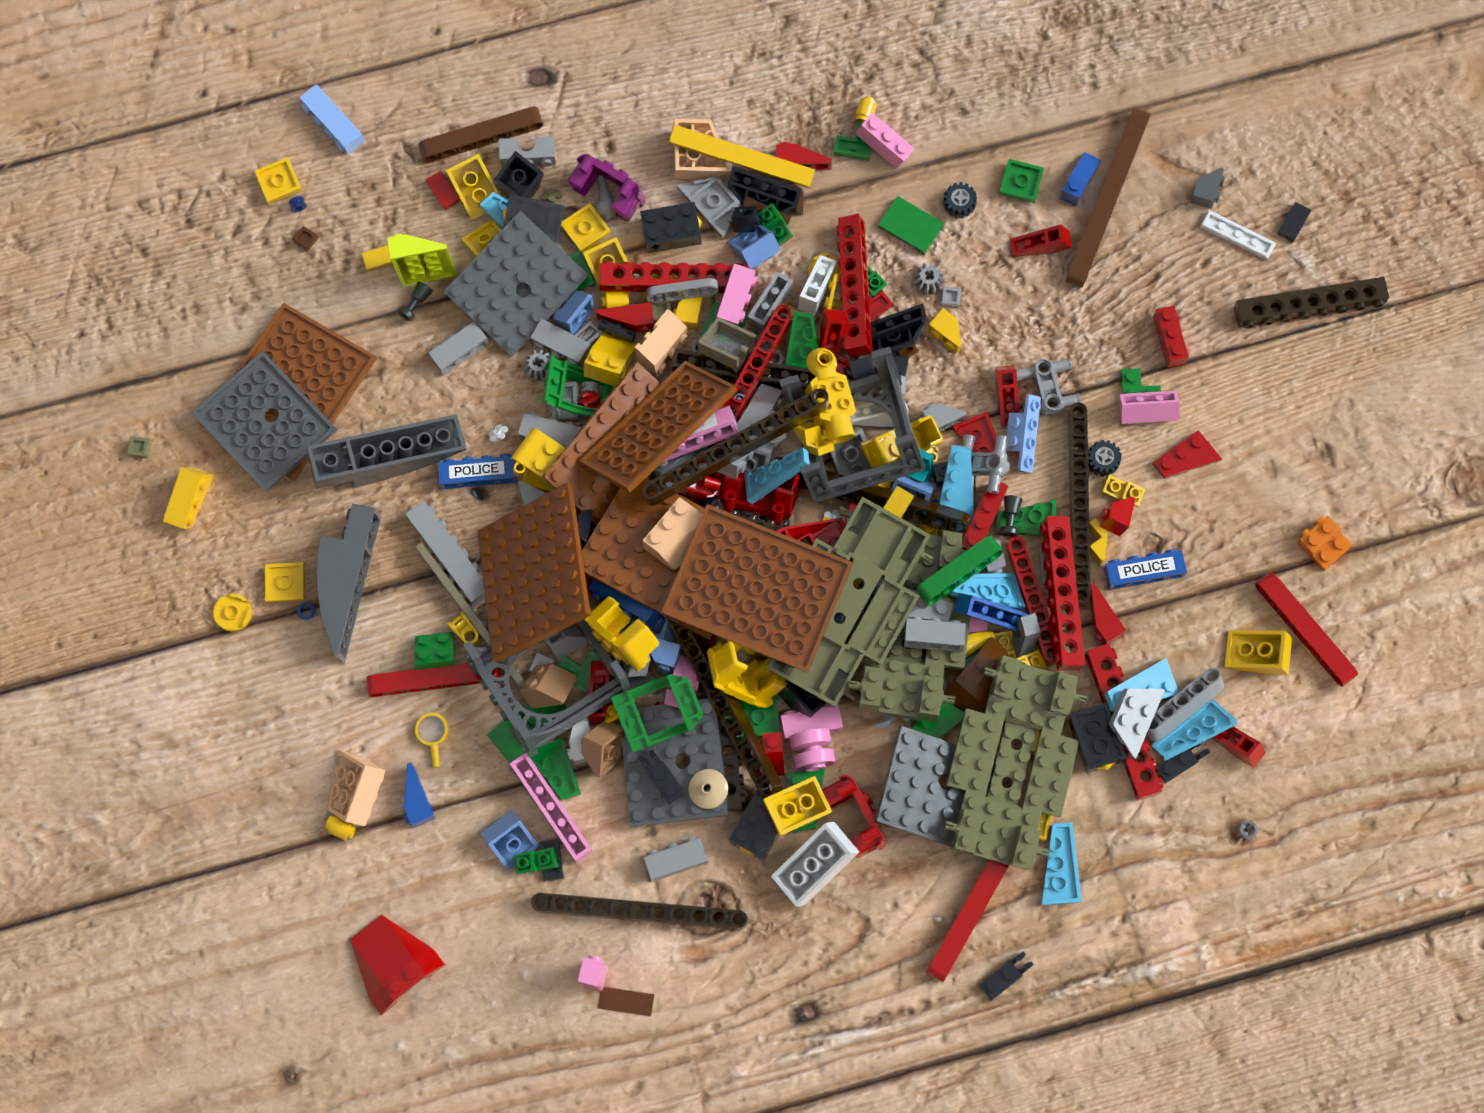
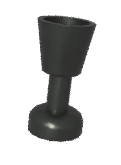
M418 281L411 295L412 300L407 307L401 306L397 313L404 319L412 322L415 318L412 311L433 290L423 282Z
M1004 496L1005 515H1007V522L1005 526L1000 528L999 532L1003 537L1012 538L1018 536L1019 530L1014 527L1015 516H1018L1023 500L1019 496Z

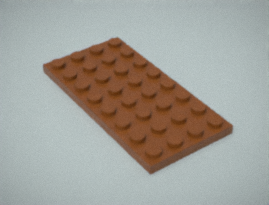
M685 361L579 461L585 468L630 493L737 392V389L729 382Z
M638 362L633 364L542 476L554 489L567 482L571 484L575 508L578 511L592 509L591 523L596 527L620 487L585 468L579 460L661 384Z

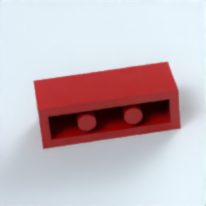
M1175 306L1158 308L1155 310L1153 320L1166 367L1168 369L1185 365L1189 356Z

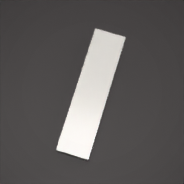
M1210 210L1200 228L1266 261L1276 244Z

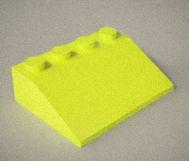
M395 234L387 238L390 258L403 287L415 285L418 281L426 283L457 277V272L446 244L406 234Z

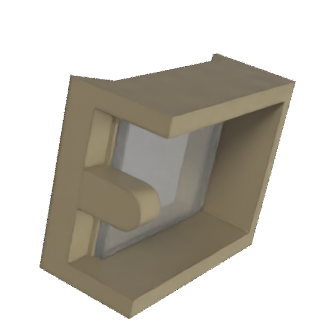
M718 317L714 323L708 326L706 333L699 337L697 341L698 354L714 359L738 373L748 361L757 345V335Z

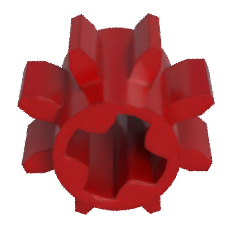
M587 391L580 395L581 398L578 399V405L589 408H598L600 406V398L595 393L589 394Z

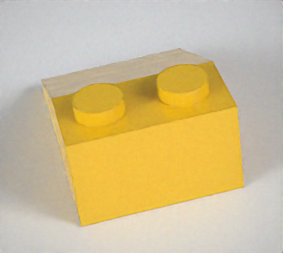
M479 154L446 169L471 220L485 214L479 206L490 194L495 193L500 196Z
M490 220L461 238V240L473 257L476 258L496 237L501 228L493 220Z
M616 236L581 251L598 287L600 263L610 261L614 264H622L623 262H628ZM618 273L613 275L615 278L623 277ZM601 291V293H602V295L604 296V293H605V292H611V291Z
M603 332L591 348L584 362V377L616 386L626 374L635 354V346L638 343H630L619 337L614 338L612 335Z
M1228 630L1225 668L1267 675H1289L1292 637L1286 631Z
M815 776L763 799L779 836L817 821L832 812Z

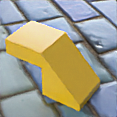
M807 422L794 428V432L808 453L820 456L834 451V444L832 442L822 440L820 425Z
M1095 518L1089 522L1090 531L1097 539L1090 546V555L1099 565H1102L1106 557L1108 532L1100 527L1099 521Z

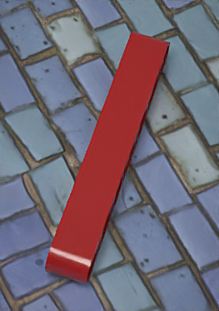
M780 305L775 309L734 385L737 392L723 405V408L730 406L731 410L736 412L734 415L736 422L744 411L792 321V311L787 305ZM786 313L788 317L781 319L779 314ZM772 329H777L780 331L777 335H772L770 333ZM764 345H769L771 349L768 351H763L761 347ZM755 361H759L762 363V365L757 368L754 367L752 364ZM750 377L753 379V382L746 384L743 380ZM737 394L745 396L742 400L734 398Z
M1018 536L1012 537L1006 548L1009 561L1025 603L1026 613H1036V616L1040 615L1044 618V622H1038L1040 635L1046 633L1050 636V640L1044 641L1039 635L1037 646L1045 664L1053 666L1055 665L1053 659H1049L1046 655L1049 651L1055 653L1054 646L1051 644L1053 631L1049 625V614L1025 541ZM1018 544L1021 549L1015 551L1011 548V545ZM1022 561L1027 567L1021 569L1017 566V562ZM1023 580H1030L1032 582V586H1025L1023 584ZM1029 598H1036L1038 600V604H1031L1029 602Z
M1269 572L1255 583L1259 593L1339 686L1344 687L1358 676V671L1273 572Z
M467 662L455 664L454 666L373 674L367 676L366 680L368 697H381L480 684L481 677L479 674L474 675ZM499 668L491 672L494 677H501Z
M991 860L988 861L927 969V974L944 983L1009 865Z

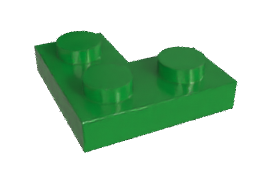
M858 122L857 130L863 124V122ZM837 135L833 155L869 161L872 148L857 135H855V138Z
M1140 368L1121 369L1122 394L1161 392L1160 385L1141 386Z
M591 650L581 666L567 656H564L558 667L575 674L578 679L574 686L587 693L589 690L591 661H600V659Z

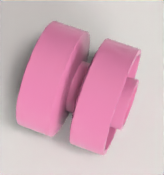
M811 729L789 737L791 751L802 752L793 757L795 771H817L836 763L834 750L822 748L832 743L829 729Z

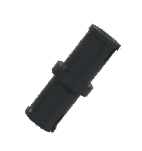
M604 318L601 319L602 322H599V330L612 334L614 338L619 337L630 343L634 342L636 332L622 327L619 323L614 324Z

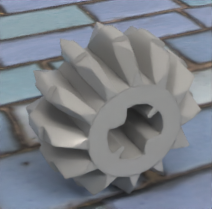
M924 263L922 268L918 267L916 269L917 273L913 276L915 279L914 286H919V292L925 290L926 295L929 291L935 294L936 289H942L941 284L945 283V279L943 278L944 271H939V265L934 268L933 263H930L929 267Z
M542 349L539 353L533 350V355L527 354L528 359L523 361L525 365L523 368L524 372L528 373V378L534 376L536 382L539 377L545 381L546 370H544V367L551 355L549 352L544 354Z

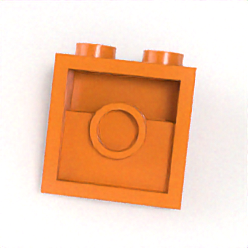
M1328 515L1325 518L1320 516L1313 523L1315 526L1313 529L1309 530L1307 528L1299 535L1301 539L1297 543L1323 571L1353 546L1340 532L1341 528Z

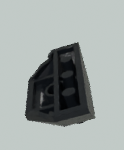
M732 166L727 183L742 207L748 196L767 206L772 203L782 213L796 208L802 193V189L793 183L739 166Z
M922 303L872 321V352L890 347L891 352L895 353L916 345L927 322L924 304Z

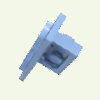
M1026 394L1024 413H1009L1007 427L1008 441L1006 451L1020 452L1018 470L1033 472L1041 397Z

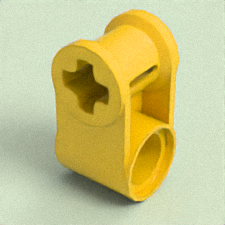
M462 611L454 620L447 622V625L464 644L468 642L467 637L474 634L475 639L470 642L475 647L480 645L481 637Z

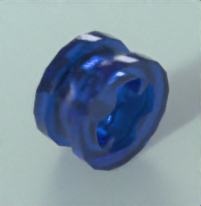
M296 196L288 201L291 211L295 213L303 211L307 207L303 196Z

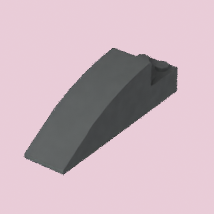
M457 414L309 445L307 446V456L316 489L351 481L353 488H357L429 466L465 451L466 445Z
M353 503L351 509L347 511L346 519L348 522L342 531L343 540L321 536L317 561V586L321 616L333 654L344 664L381 517L374 507Z

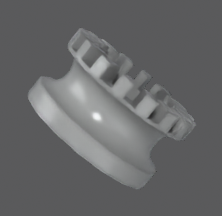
M590 381L582 383V394L587 391L589 394H598V390H596L598 383Z
M1251 820L1244 821L1239 827V833L1245 839L1253 838L1258 832L1257 825ZM1246 825L1250 828L1253 827L1254 830L1251 831V835L1243 831Z

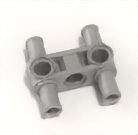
M1070 358L1056 362L1041 359L1037 363L1030 365V367L1017 370V382L1030 378L1035 381L1038 396L1041 397L1039 413H1042V415L1054 416L1058 412L1065 410V408L1071 407L1074 403H1081L1079 393L1063 397L1060 394L1056 379V373L1072 370ZM1044 367L1047 369V372L1042 373L1038 368ZM1053 402L1057 407L1051 408L1047 403Z
M963 435L962 446L970 447L972 476H990L987 492L999 494L1001 478L1010 468V464L1007 461L1008 456L1005 453L1008 437L997 435L994 451L992 453L972 452L975 437Z

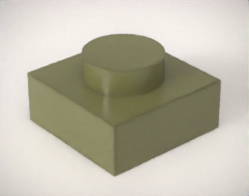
M670 301L651 303L654 322H657L667 309L671 311Z
M130 436L127 455L130 457L148 458L151 440L149 438Z

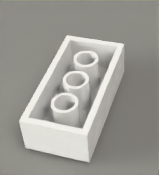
M835 822L825 823L771 877L796 907L803 906L835 877L859 851Z

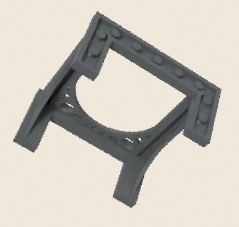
M890 347L871 352L878 374L850 381L848 384L854 402L876 404L889 414L896 434L895 442L901 460L828 481L822 455L817 456L808 453L809 464L801 466L800 469L814 503L926 470L911 427L900 387L902 385L901 378ZM798 375L779 380L788 404L806 395ZM882 391L878 398L872 397L873 393ZM805 407L799 409V411H802V412H805V411L808 410V409L805 408ZM811 419L808 420V421H806V422H804V423H807V422L814 423V421L811 420Z
M584 619L577 622L576 625L613 680L569 708L554 714H538L527 710L517 702L511 692L509 682L510 671L514 661L524 650L508 657V664L505 666L500 662L492 661L491 646L479 648L473 646L470 641L463 644L466 650L463 654L474 675H480L481 680L479 682L485 691L489 689L492 694L489 696L494 706H500L501 711L499 713L505 722L509 720L512 725L509 727L515 738L517 737L525 754L529 752L532 757L539 753L537 748L612 702L611 697L631 690L627 675L617 660L613 662L601 646V643L591 634L593 631ZM499 668L505 671V675L500 678L494 677L491 672ZM499 682H504V683H505V687H504V688H501V685L498 684V683H499ZM513 699V702L508 703V700ZM520 712H523L525 714V717L522 719V721L520 715H518ZM534 717L536 719V726L534 729L528 730L526 728L527 720ZM546 719L548 722L543 723L544 726L541 727V720Z

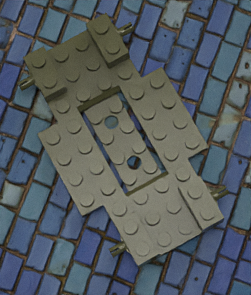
M864 497L861 498L857 507L852 512L842 506L839 509L838 513L848 519L847 525L834 548L817 538L812 545L848 561L850 558L854 559L809 672H804L772 658L766 668L771 673L790 681L834 708L844 695L853 701L856 699L858 693L850 690L848 684L864 656L882 665L920 597L903 587L916 561L922 559L930 564L934 558L924 552L925 545L931 536L930 534ZM884 576V580L882 581L869 607L863 615L850 641L848 642V644H845L844 642L846 638L848 637L856 620L862 612L880 577ZM857 578L864 581V587L859 590L853 586V581ZM836 613H843L845 616L844 623H836L834 615Z
M943 530L942 536L931 535L925 545L924 552L934 557L932 562L929 564L922 559L916 561L903 587L916 591V588L923 581L967 550H963L961 544L963 533ZM862 581L858 590L864 587V581ZM877 585L875 586L862 612L860 613L853 628L851 629L849 634V641L853 633L855 632L858 624L860 623L863 615L865 614L867 608L869 607L875 594ZM949 593L941 600L954 604L948 622L957 620L961 623H966L963 652L926 649L925 662L921 663L922 649H906L902 646L905 630L904 624L891 647L890 657H886L882 665L866 657L861 682L849 680L848 688L860 690L858 711L937 723L942 703L955 704L956 696L944 695L943 674L944 668L964 670L970 616L954 612L958 597L950 596Z
M1002 655L997 660L995 670L986 667L983 670V675L993 677L985 712L981 713L967 708L964 711L946 786L963 790L964 795L957 823L946 821L944 829L954 831L950 847L952 850L1023 870H1031L1037 855L1049 857V854L1046 853H1050V850L1039 847L1041 830H1038L1041 815L1044 813L1058 818L1061 817L1079 745V740L1061 736L1065 716L1070 714L1074 701L1086 704L1087 696L1076 693L1078 676L1064 672L1053 673L1022 664V660ZM1005 721V725H1004V729H1003V733H1002V737H1001V741H1000V745H999V749H998V753H997V757H996V761H995V765H994V769H993V773H992V777H991V781H990V785H989V790H988V794H987V797H986L985 795H986V791H987V787H988V783H989V779H990V775H991V771H992V767H993V763H994V759H995V755H996V751H997V747H998V743H999V739H1000V734H1001L1003 722ZM1037 730L1039 731L1035 754L1021 806H1018ZM1013 739L1020 740L1021 748L1019 750H1014L1011 747ZM1004 777L1012 780L1010 788L1002 786L1001 782Z

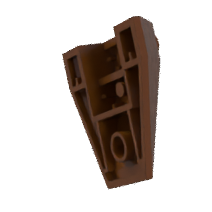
M993 637L989 638L972 661L944 690V695L956 696L953 706L963 712L966 708L981 713L985 712L993 677L983 675V670L985 667L995 670L997 660L1002 655L1010 657L1007 650Z

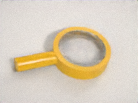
M427 713L417 721L415 734L422 744L430 747L432 768H439L438 746L447 739L449 726L441 715Z

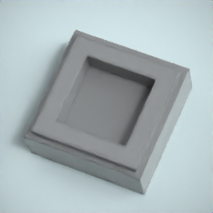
M943 286L941 306L959 308L962 289Z

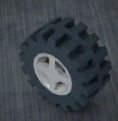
M959 182V185H957V183H953V186L950 185L948 190L945 191L943 206L950 216L954 215V218L958 216L964 218V215L967 217L974 211L977 202L976 191H973L974 188L972 186L968 187L969 184L963 185V182Z
M1104 440L1095 442L1088 451L1089 470L1091 472L1094 471L1095 475L1101 474L1102 477L1115 473L1121 463L1122 454L1120 453V448L1116 447L1114 442L1111 444L1109 440L1107 442H1104Z

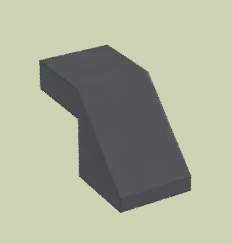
M1036 613L1016 618L1020 632L1019 637L1012 638L1016 658L1034 652L1040 635Z

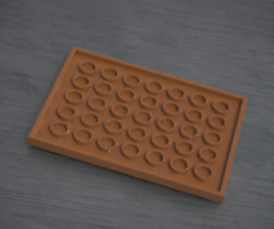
M283 303L234 375L263 351L319 411L334 424L377 360V357ZM268 410L265 414L267 422H275L279 417L277 410ZM308 457L289 472L286 477L295 481L308 462Z
M645 478L630 493L620 488L582 550L585 575L709 640L712 636L711 633L661 613L680 568L673 571L643 548V539L679 497L702 514L705 508L678 494L654 506L646 504L642 488L651 481L648 478ZM649 492L647 496L652 497L656 492Z
M567 482L477 531L492 661L499 663L591 616L571 484Z
M707 504L661 613L808 673L849 576L853 562Z

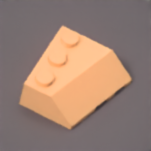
M674 120V125L718 138L712 120ZM673 145L674 179L705 180L708 177H719L731 172L729 165L725 161Z
M667 309L655 323L652 333L647 332L642 345L638 343L635 346L637 362L656 378L659 374H663L666 371L667 363L670 359L673 360L674 350L678 349L681 344L684 345L689 337L687 327L670 310Z
M679 497L643 539V548L675 571L681 567L703 514Z
M338 749L337 756L340 757L339 767H335L334 771L337 779L336 784L331 788L328 811L345 822L365 826L370 818L371 809L377 798L380 784L384 779L385 770L364 758Z

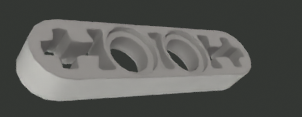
M713 278L652 286L646 290L647 301L662 303L715 295L718 292V281Z

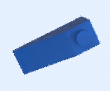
M1084 152L1063 187L1060 199L1077 207L1101 160Z
M410 762L407 764L404 798L406 813L403 816L407 825L411 824L412 827L416 828L436 819L416 769Z

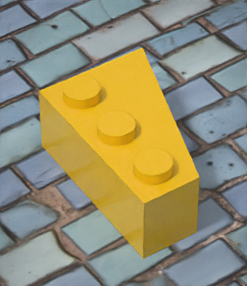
M181 467L163 521L182 529L191 528L196 521V515L215 475L196 467Z

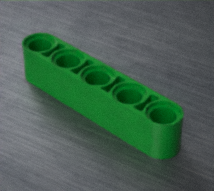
M987 536L923 581L916 588V592L928 606H931L998 559L1004 550L992 536Z

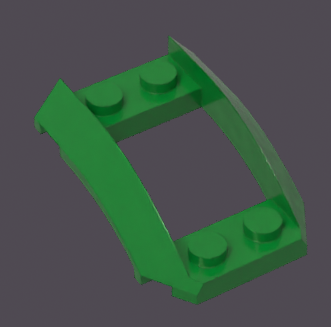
M551 355L544 367V370H546L543 395L539 400L569 413L591 417L597 408L584 407L563 400L565 380L568 379L578 383L587 381L598 383L599 386H602L600 405L615 386L584 377V367L567 361H559L555 359L554 355Z
M670 674L611 697L633 753L691 731L703 716L688 677ZM670 685L684 722L647 735L633 699Z

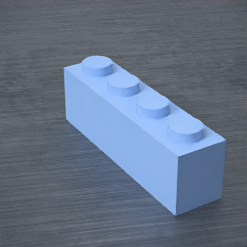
M317 84L299 97L302 102L301 108L306 114L310 113L313 116L312 120L318 127L321 125L324 128L323 131L326 136L336 141L335 145L341 152L344 150L349 155L365 142L362 133Z

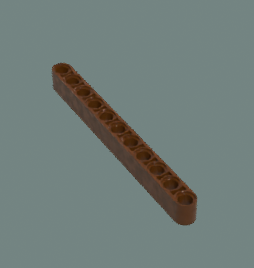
M1135 107L1132 110L1065 280L1066 283L1083 288L1149 121L1151 115L1149 112Z

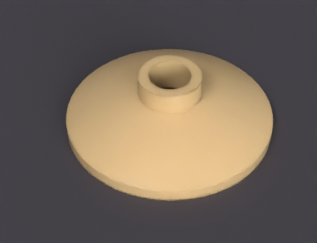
M713 769L699 771L692 777L689 783L690 798L697 806L704 809L718 807L725 801L728 794V783L725 777ZM705 785L711 786L710 791H704Z

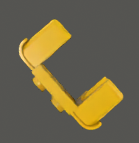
M928 415L912 422L911 427L918 448L932 454L934 463L938 460L937 446L943 442V437L933 417ZM894 430L860 443L871 468L901 460L895 442L896 434ZM890 480V481H887V482H884V483L889 484V483L892 482L893 480Z
M533 427L511 457L516 462L513 473L516 476H522L525 470H529L544 480L542 478L543 474L565 447ZM521 467L522 471H517L516 468Z
M607 597L593 611L590 610L591 616L584 620L593 630L591 634L599 642L602 641L601 646L606 652L612 651L611 655L618 662L622 660L639 672L651 661L648 655L658 647L659 641L640 620H636L620 634L619 632L631 621V618L621 610L616 600L612 597Z
M721 640L714 647L708 649L707 656L713 684L726 694L749 704L765 708L773 704L772 697L786 687L784 678L782 679L766 670L771 660L770 658L763 661L760 657H757L748 665L739 662L736 652L743 646L732 641L726 643Z

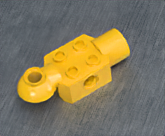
M816 348L808 354L806 360L807 367L815 375V378L809 383L805 393L808 394L818 388L828 392V409L813 417V421L815 424L820 425L821 428H825L829 442L833 444L843 443L855 437L850 418L856 412L846 375L836 372L837 359L835 355L826 348ZM819 359H824L826 364L820 362ZM819 398L816 401L823 402L824 399Z

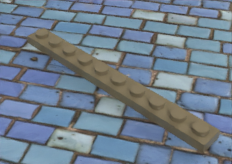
M422 542L416 545L417 551L487 645L490 646V637L487 631L488 624L484 619L481 621L476 615L479 613L473 604L469 606L466 603L467 596L462 590L458 591L454 585L457 583L452 576H446L443 572L446 568L441 561L434 560L432 557L434 552L429 545L425 547ZM506 659L504 663L501 661V663L506 666L508 664V659ZM516 664L515 666L512 665L510 676L519 688L522 689L525 684V680L521 676L523 671Z

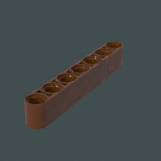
M533 106L422 140L418 146L423 161L431 163L499 142V139H509L538 130L544 124L539 108Z

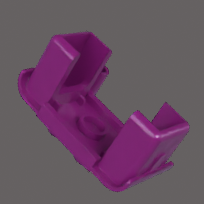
M589 154L578 156L576 159L578 165L568 179L572 189L586 196L598 176H604L607 180L621 187L611 209L617 212V217L629 222L640 204L644 206L646 198L639 185L628 177L629 174L625 171L614 169V165L607 160L602 162Z

